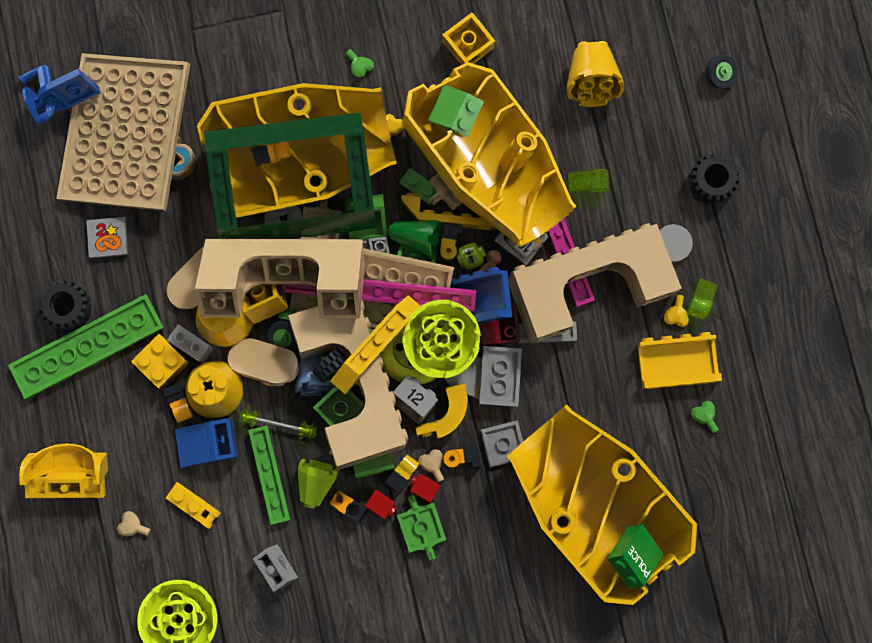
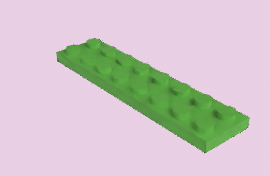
M145 294L18 359L8 366L24 399L27 400L165 328L148 295Z

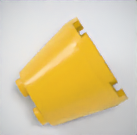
M580 42L572 57L567 81L568 98L579 102V105L584 107L607 105V101L615 97L620 98L624 92V81L607 42Z
M199 306L196 312V326L199 333L206 341L218 347H229L247 338L253 327V322L243 313V309L240 318L201 317Z
M207 361L198 365L189 374L185 385V395L190 407L201 416L212 419L228 416L234 412L241 403L244 393L241 376L229 364L222 361ZM206 382L212 384L214 388L212 390L208 389L205 386Z

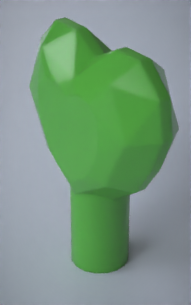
M351 49L346 52V56L352 61L351 71L355 77L361 78L367 71L374 69L372 60L365 57H357Z
M705 401L700 407L692 409L691 416L695 421L707 424L712 433L719 430L713 421L715 406L712 402Z

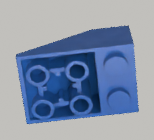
M230 418L175 429L181 468L238 458L233 420Z

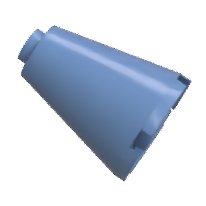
M324 353L302 360L300 357V368L297 374L295 393L300 391L302 396H320L322 391L327 390L328 394L334 388V385L330 382L331 377L324 383H321L312 373L316 365L322 361L321 357L324 356Z

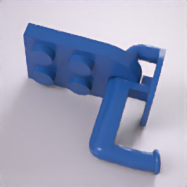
M41 65L18 77L24 85H27V82L36 77L39 78L40 89L38 95L29 87L22 89L24 103L38 125L48 121L53 116L54 111L66 110L101 93L100 87L79 68L52 81L50 69L46 65Z

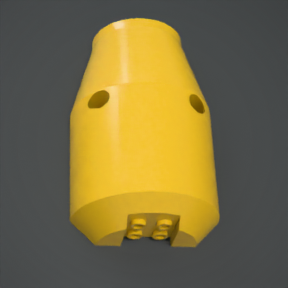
M467 62L453 69L450 76L444 79L441 84L437 86L435 84L431 85L428 89L422 84L408 92L402 119V125L456 199L511 239L516 247L524 246L539 238L575 209L576 205L571 200L546 139L492 69ZM443 85L467 92L484 101L468 137H459L453 134V131H447L428 121Z
M306 83L212 102L197 125L201 145H205L204 132L360 112L370 176L390 165L397 164L389 134L381 87L369 89ZM298 99L304 101V108L302 110H296L293 106L294 102ZM344 134L287 141L291 157L257 167L251 148L270 144L226 149L236 217L328 199L349 188L351 183ZM314 175L319 176L321 179V184L317 187L312 186L310 183V179Z
M568 405L564 406L506 456L516 471L542 530L604 602L634 605L648 593V586L646 584L644 587L629 589L607 559L627 527L643 524L664 554L647 581L649 585L658 578L657 574L661 570L665 572L673 565V560L680 566L695 553L697 523L632 449L572 411ZM622 464L630 468L629 473L626 475L618 472V467ZM564 516L568 519L569 523L567 526H560L557 519Z

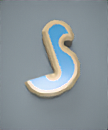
M179 136L175 157L180 161L174 166L172 178L176 180L188 177L196 166L194 152L186 144H180L182 141Z

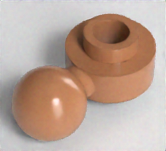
M496 250L489 251L486 256L488 263L482 265L479 271L487 272L488 268L496 267L495 265L501 261V254Z

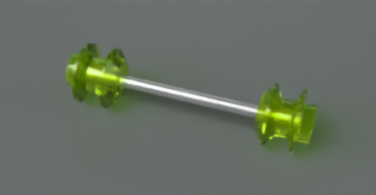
M248 407L240 413L239 421L242 422V426L245 423H249L250 428H252L258 421L297 430L301 440L304 436L308 437L309 441H311V438L315 439L317 427H314V422L309 426L304 421L300 427L258 418L257 410L249 412Z

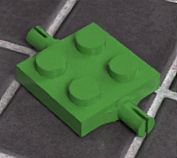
M412 495L414 503L411 496L407 498L411 509L397 515L409 553L416 550H425L428 561L432 560L429 552H431L432 558L435 559L432 547L446 540L435 505L431 503L425 506H418L415 495Z

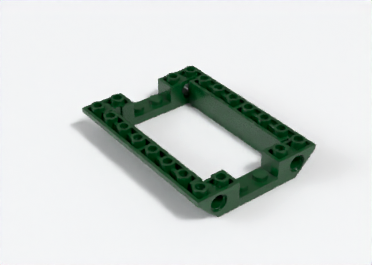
M360 112L204 132L219 239H299L302 236L314 237L375 229L374 204ZM344 134L354 212L247 225L237 228V217L226 149Z

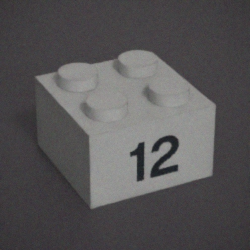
M409 375L393 392L396 400L395 406L419 425L433 410L438 401L433 391L430 389L426 390L421 386V382L413 376L411 378Z

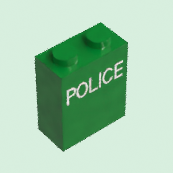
M639 524L627 527L607 559L629 589L645 586L664 554L644 525Z

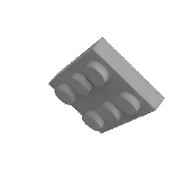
M483 346L479 404L518 407L522 349Z

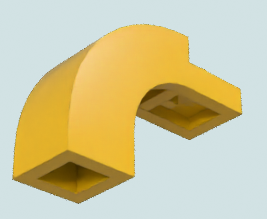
M465 382L446 387L449 400L447 413L437 421L416 426L417 435L427 437L433 435V431H436L437 437L440 438L448 435L458 427L467 409L468 399Z

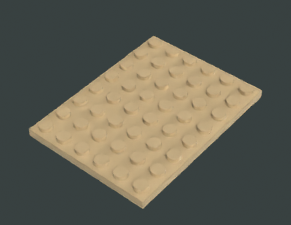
M82 53L79 69L100 87L101 93L72 107L56 199L69 202L166 211L190 64L183 61Z

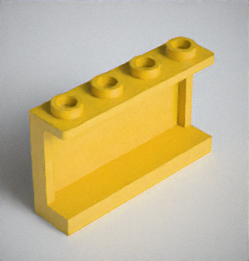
M710 332L699 333L697 337H692L691 334H683L677 339H673L672 336H663L661 340L653 341V338H643L642 342L637 344L642 390L718 383L722 381L721 373L718 371L715 347L716 335H711Z

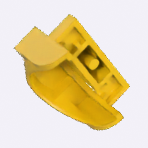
M59 444L42 449L37 453H29L21 463L19 483L25 486V498H104L106 495L105 475L108 472L107 453H95L76 444Z

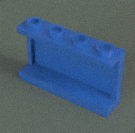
M498 267L488 268L487 272L476 271L473 272L472 276L461 275L457 280L452 278L450 288L476 290L475 311L470 312L475 317L478 325L512 318L507 271L499 270Z

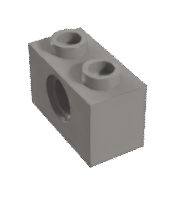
M179 324L167 339V341L200 363L205 361L213 347Z
M278 544L266 548L253 558L273 592L286 587L298 578Z

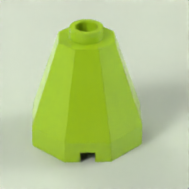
M302 459L298 466L300 501L304 503L305 507L315 508V506H319L338 477L339 470L337 468L332 470L333 466L331 464L316 460H310L309 463H305L306 459Z

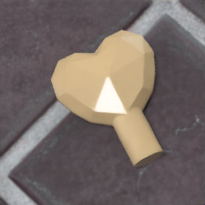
M434 449L429 455L424 454L419 457L418 462L421 468L427 472H432L437 482L444 480L440 471L443 455L439 450Z
M130 511L123 513L122 522L117 527L118 534L121 536H131L137 532L148 536L151 530L140 525L138 517Z

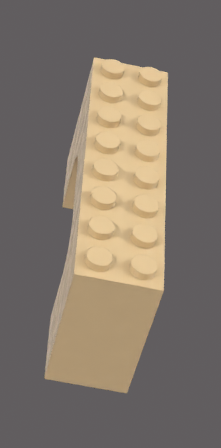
M650 223L640 226L634 232L632 229L622 232V235L618 237L611 235L604 238V241L600 243L593 241L586 244L585 248L579 249V247L568 250L567 254L561 255V253L550 256L549 260L539 259L532 262L531 266L525 267V265L514 268V271L508 277V283L530 344L565 333L574 326L563 295L564 286L569 282L606 270L618 272L625 278L636 308L670 297L681 290V285L658 225L651 226Z
M205 239L195 286L200 316L240 318L246 292L260 284H309L317 287L320 318H360L365 274L363 239Z
M363 301L360 318H320L319 306L288 315L301 360L327 351H333L336 348L349 358L370 335L369 332H371L368 317L364 318L363 315L365 314ZM381 355L370 364L358 379L365 402V407L361 414L354 419L325 428V434L337 470L405 449L408 436L406 430L401 429L402 418L399 410L395 411L394 405L396 400L393 391L389 392L388 390L390 382L387 373L382 372L383 361Z

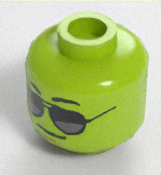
M472 242L459 248V253L456 255L460 266L471 270L484 263L483 257L486 256L483 246H478L477 243Z

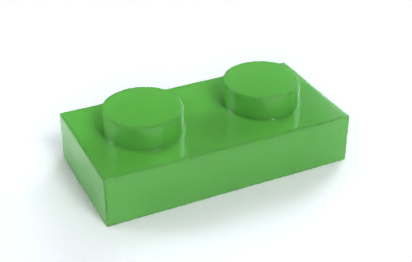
M409 168L399 182L402 187L411 193L417 194V197H421V200L429 206L433 202H430L429 198L437 193L431 183L412 168Z

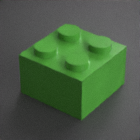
M334 387L313 408L332 426L356 418L361 414L365 405L351 390L344 395L338 388Z

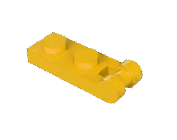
M176 482L166 496V499L208 529L212 527L214 519L218 518L221 514L220 511L179 482ZM205 510L210 512L206 518L202 516Z

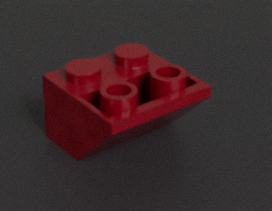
M511 303L512 318L479 325L481 348L483 346H500L521 341L516 303Z

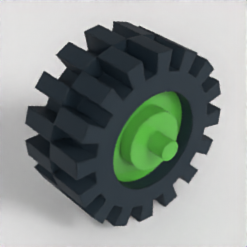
M336 348L328 356L321 357L322 361L316 365L312 373L321 383H324L337 373L348 358Z

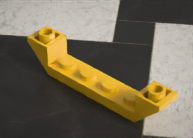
M406 193V195L401 197L402 204L416 221L438 220L442 222L443 226L445 223L471 229L491 231L496 229L483 218H475L471 214L455 216L452 212H442V214H435V211L432 210L420 212L421 197H417V194Z
M409 295L398 303L343 363L330 382L345 395L358 381L360 375L405 327L412 313L420 305Z

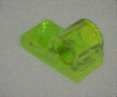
M605 168L568 173L569 192L571 193L582 191L600 193L609 191V171Z
M700 278L687 314L703 321L707 319L713 306L712 301L718 284Z

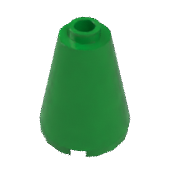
M438 220L399 221L390 225L388 235L394 242L429 258H435L441 247V243L438 241L439 236H443V224Z

